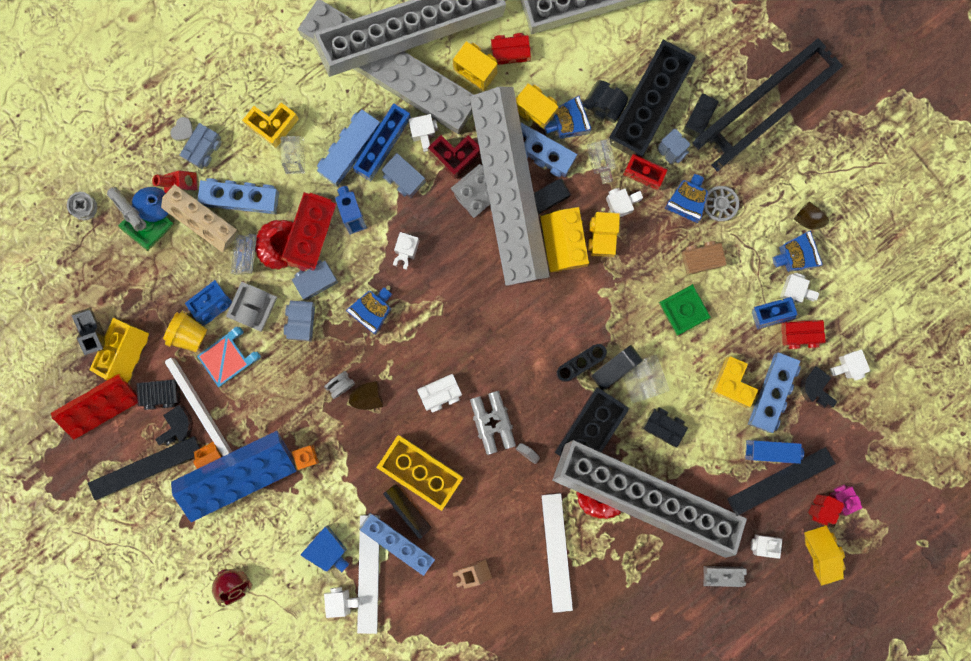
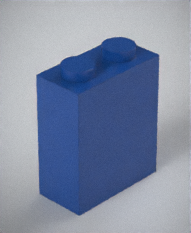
M746 440V460L801 464V460L804 458V449L801 448V444Z

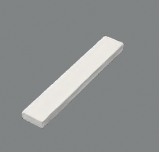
M175 358L166 360L165 364L222 457L231 453V448Z
M561 493L541 495L553 613L573 611Z
M360 515V526L368 515ZM360 531L358 597H362V605L358 607L357 633L377 634L379 544Z

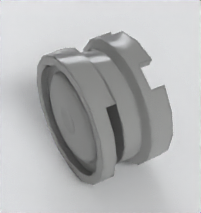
M75 192L67 201V210L79 220H90L97 213V202L85 192Z
M346 371L333 378L324 386L327 391L331 392L333 399L345 393L355 384L352 379L348 378L349 374Z

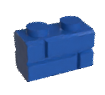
M792 297L754 307L752 316L756 328L759 330L794 320L797 316V311Z

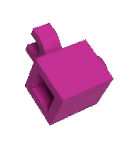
M840 485L834 488L835 492L830 494L832 498L843 502L845 505L842 512L839 513L842 516H847L862 509L861 501L851 486Z

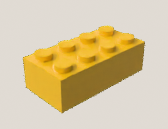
M401 435L396 437L376 467L441 511L464 478Z

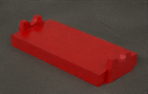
M311 192L309 194L303 193L281 260L286 261L288 266L299 268L301 271L307 269L315 270L336 203Z

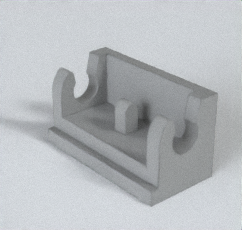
M704 566V586H746L744 575H747V569L743 567Z

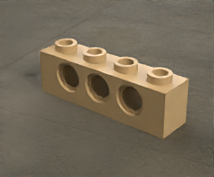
M174 185L162 197L161 208L221 252H224L235 240L237 229L178 186Z

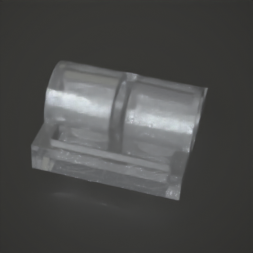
M657 355L643 359L640 364L623 376L633 404L670 391Z

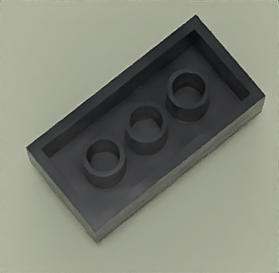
M596 387L554 453L561 457L565 444L572 440L601 453L630 408Z

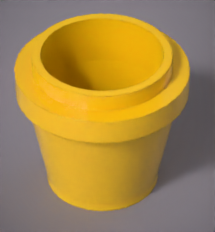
M183 310L180 313L176 312L163 337V340L166 341L165 345L197 352L208 329L188 316L187 312Z

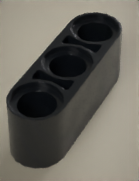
M562 178L534 193L538 215L572 195Z
M595 344L557 369V379L561 382H568L599 363L607 355L606 348L601 344ZM594 348L602 350L601 358L593 356L592 351ZM578 358L585 359V368H579L576 365ZM562 368H567L570 371L569 378L564 379L560 376Z
M630 345L591 375L598 387L605 391L640 364L643 359L635 348Z

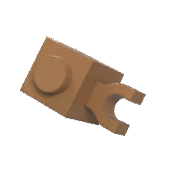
M486 560L469 564L453 573L454 577L459 576L461 578V581L456 583L457 587L463 585L464 589L480 585L492 578Z

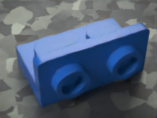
M216 280L185 302L193 317L202 326L210 323L232 304V300L226 295Z

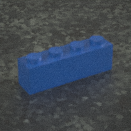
M393 103L353 166L355 173L370 182L373 180L409 123V119H411L409 112Z

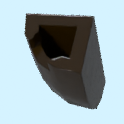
M810 201L804 204L794 217V220L800 225L812 230L823 228L829 223L825 213Z
M374 381L358 386L351 393L349 404L361 410L383 407L382 398L379 396L380 388L378 382Z

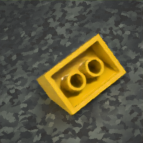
M579 207L559 210L541 216L550 273L587 267L589 261Z
M113 318L104 336V348L97 352L89 370L106 380L120 374L126 382L130 381L132 371L140 359L141 351L147 344L149 333Z

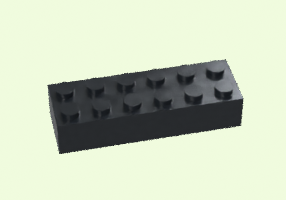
M663 39L607 143L630 156L634 154L642 158L697 57Z

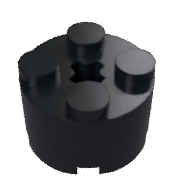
M597 80L586 97L583 106L593 111L594 117L598 120L603 121L607 119L612 123H616L627 105L628 96L617 87L615 89L610 88V83Z

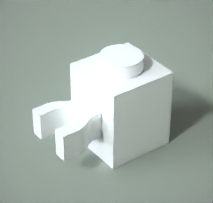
M431 114L409 119L413 141L421 140L423 152H427V148L430 146L428 138L436 137L435 131L438 130L436 119L432 120Z
M620 188L611 190L609 192L610 195L606 197L611 213H620V217L632 213L634 210L632 204L643 199L641 191L628 196L626 189L620 190Z
M400 232L394 249L395 253L399 254V256L395 258L393 266L397 267L398 262L402 260L405 262L403 269H408V257L414 259L419 245V238Z
M794 273V275L787 276L780 298L792 297L793 302L799 304L802 303L804 298L814 302V300L818 299L819 293L807 289L810 281L806 280L804 275Z
M862 350L839 357L841 365L830 369L832 376L845 372L847 379L854 378V381L866 377L864 373L870 372Z
M755 534V538L751 540L753 554L780 559L782 539Z
M342 587L330 588V592L324 594L326 618L345 617L351 614L350 608L362 605V597L349 598V590H342Z

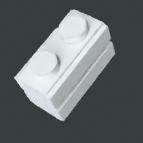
M453 374L417 389L426 411L431 410L432 413L442 409L441 405L446 402L451 405L460 401L459 397L462 396Z

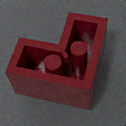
M440 135L427 148L428 153L454 179L480 155L479 145L469 135L455 148Z

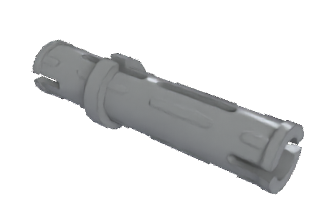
M110 188L107 191V196L122 212L123 218L131 223L136 231H142L146 227V223L139 216L137 209L130 205L118 188Z

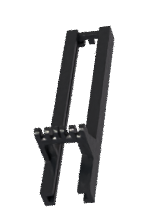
M819 38L692 142L698 150L708 142L710 144L715 143L714 149H718V153L723 152L721 157L711 164L717 172L725 165H729L748 146L843 67L836 57H830L831 51H825L827 47ZM818 52L830 66L732 147L721 132Z

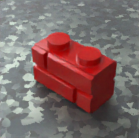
M524 33L513 34V37L505 38V35H497L494 39H491L492 56L497 60V65L530 62L529 36L524 35Z
M632 154L623 176L658 190L667 173V169Z
M813 320L781 323L783 346H789V349H801L800 345H808V348H820V344L826 342L824 321Z
M817 494L813 501L814 505H811L808 513L813 516L811 520L828 526L829 523L836 524L839 518L838 514L842 512L845 505L843 502L830 496Z

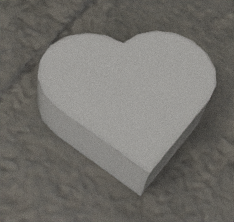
M186 117L179 118L176 126L170 131L171 137L176 141L189 140L193 133L192 123Z
M522 443L517 446L516 450L534 464L539 461L540 457L531 448Z

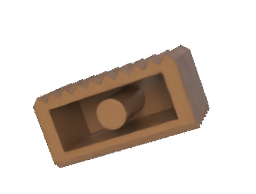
M715 241L704 243V247L697 248V245L686 247V251L682 252L687 275L722 268L727 265L722 243L716 244Z

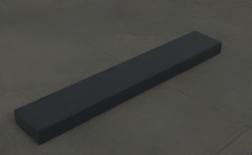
M193 436L87 484L94 500H99L194 458V452L200 449V445L196 436Z
M825 447L801 460V464L794 463L729 497L727 500L736 516H739L832 467L836 463Z

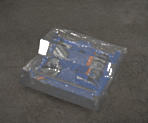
M257 235L235 236L231 274L244 275L252 273Z

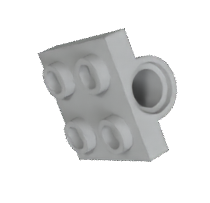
M481 164L450 188L456 199L473 218L490 205L484 169Z
M241 282L226 317L262 332L278 297Z

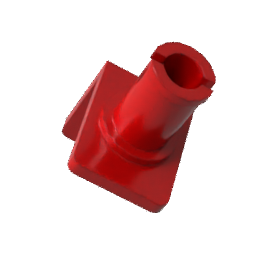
M178 170L165 175L156 174L152 178L153 185L155 187H164L165 193L174 185L182 190H198L196 172ZM186 176L191 177V186H188L185 183Z

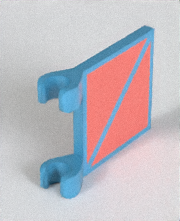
M241 327L233 328L228 334L197 356L218 387L261 358L258 352H252L245 358L233 340L244 333Z

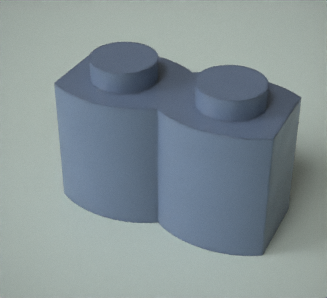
M290 300L285 310V315L288 316V323L284 325L286 339L312 342L315 303Z

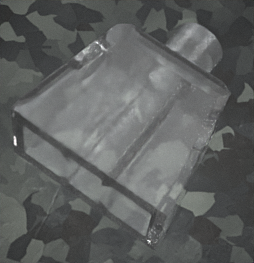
M281 137V163L286 174L305 173L304 137Z
M610 139L586 145L594 174L600 173L602 184L613 182L611 170L616 169ZM601 160H604L606 162L605 167L601 166Z

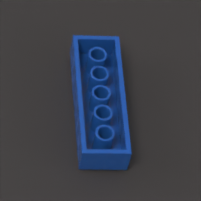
M275 431L171 481L172 496L189 521L193 522L296 472L295 461L278 431Z

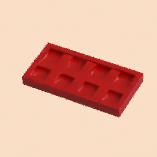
M117 374L51 412V417L75 440L137 404V393L120 374Z

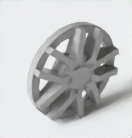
M717 186L708 191L704 210L709 218L719 222L727 221L735 216L739 209V198L731 188ZM715 190H720L721 196H717ZM723 190L729 191L730 193L724 196ZM711 192H713L714 198L708 197ZM733 195L735 199L729 201L728 197ZM707 201H713V205H707ZM736 202V207L733 208L729 204ZM708 208H714L712 213L709 212ZM727 208L733 211L731 215L726 211ZM716 210L719 211L718 218L713 216ZM722 213H724L727 217L721 218Z

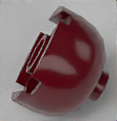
M223 569L217 574L212 584V594L219 606H221V603H225L227 606L245 596L243 592L247 588L250 591L253 584L243 571L239 569Z

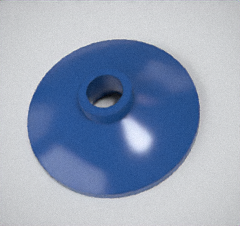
M145 187L140 189L132 199V207L137 209L139 216L145 221H160L169 214L161 208L162 197L166 193L159 188ZM148 200H155V202L150 203Z

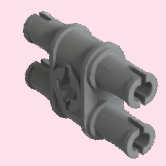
M499 391L488 394L493 409L490 414L485 412L481 396L470 399L475 415L473 421L475 420L479 433L478 437L482 438L487 455L498 452L493 438L494 432L497 431L501 434L505 449L516 446L511 431L513 425H511L507 413L508 408L504 407ZM491 417L494 420H501L496 424V428L488 425L485 426L487 422H490Z

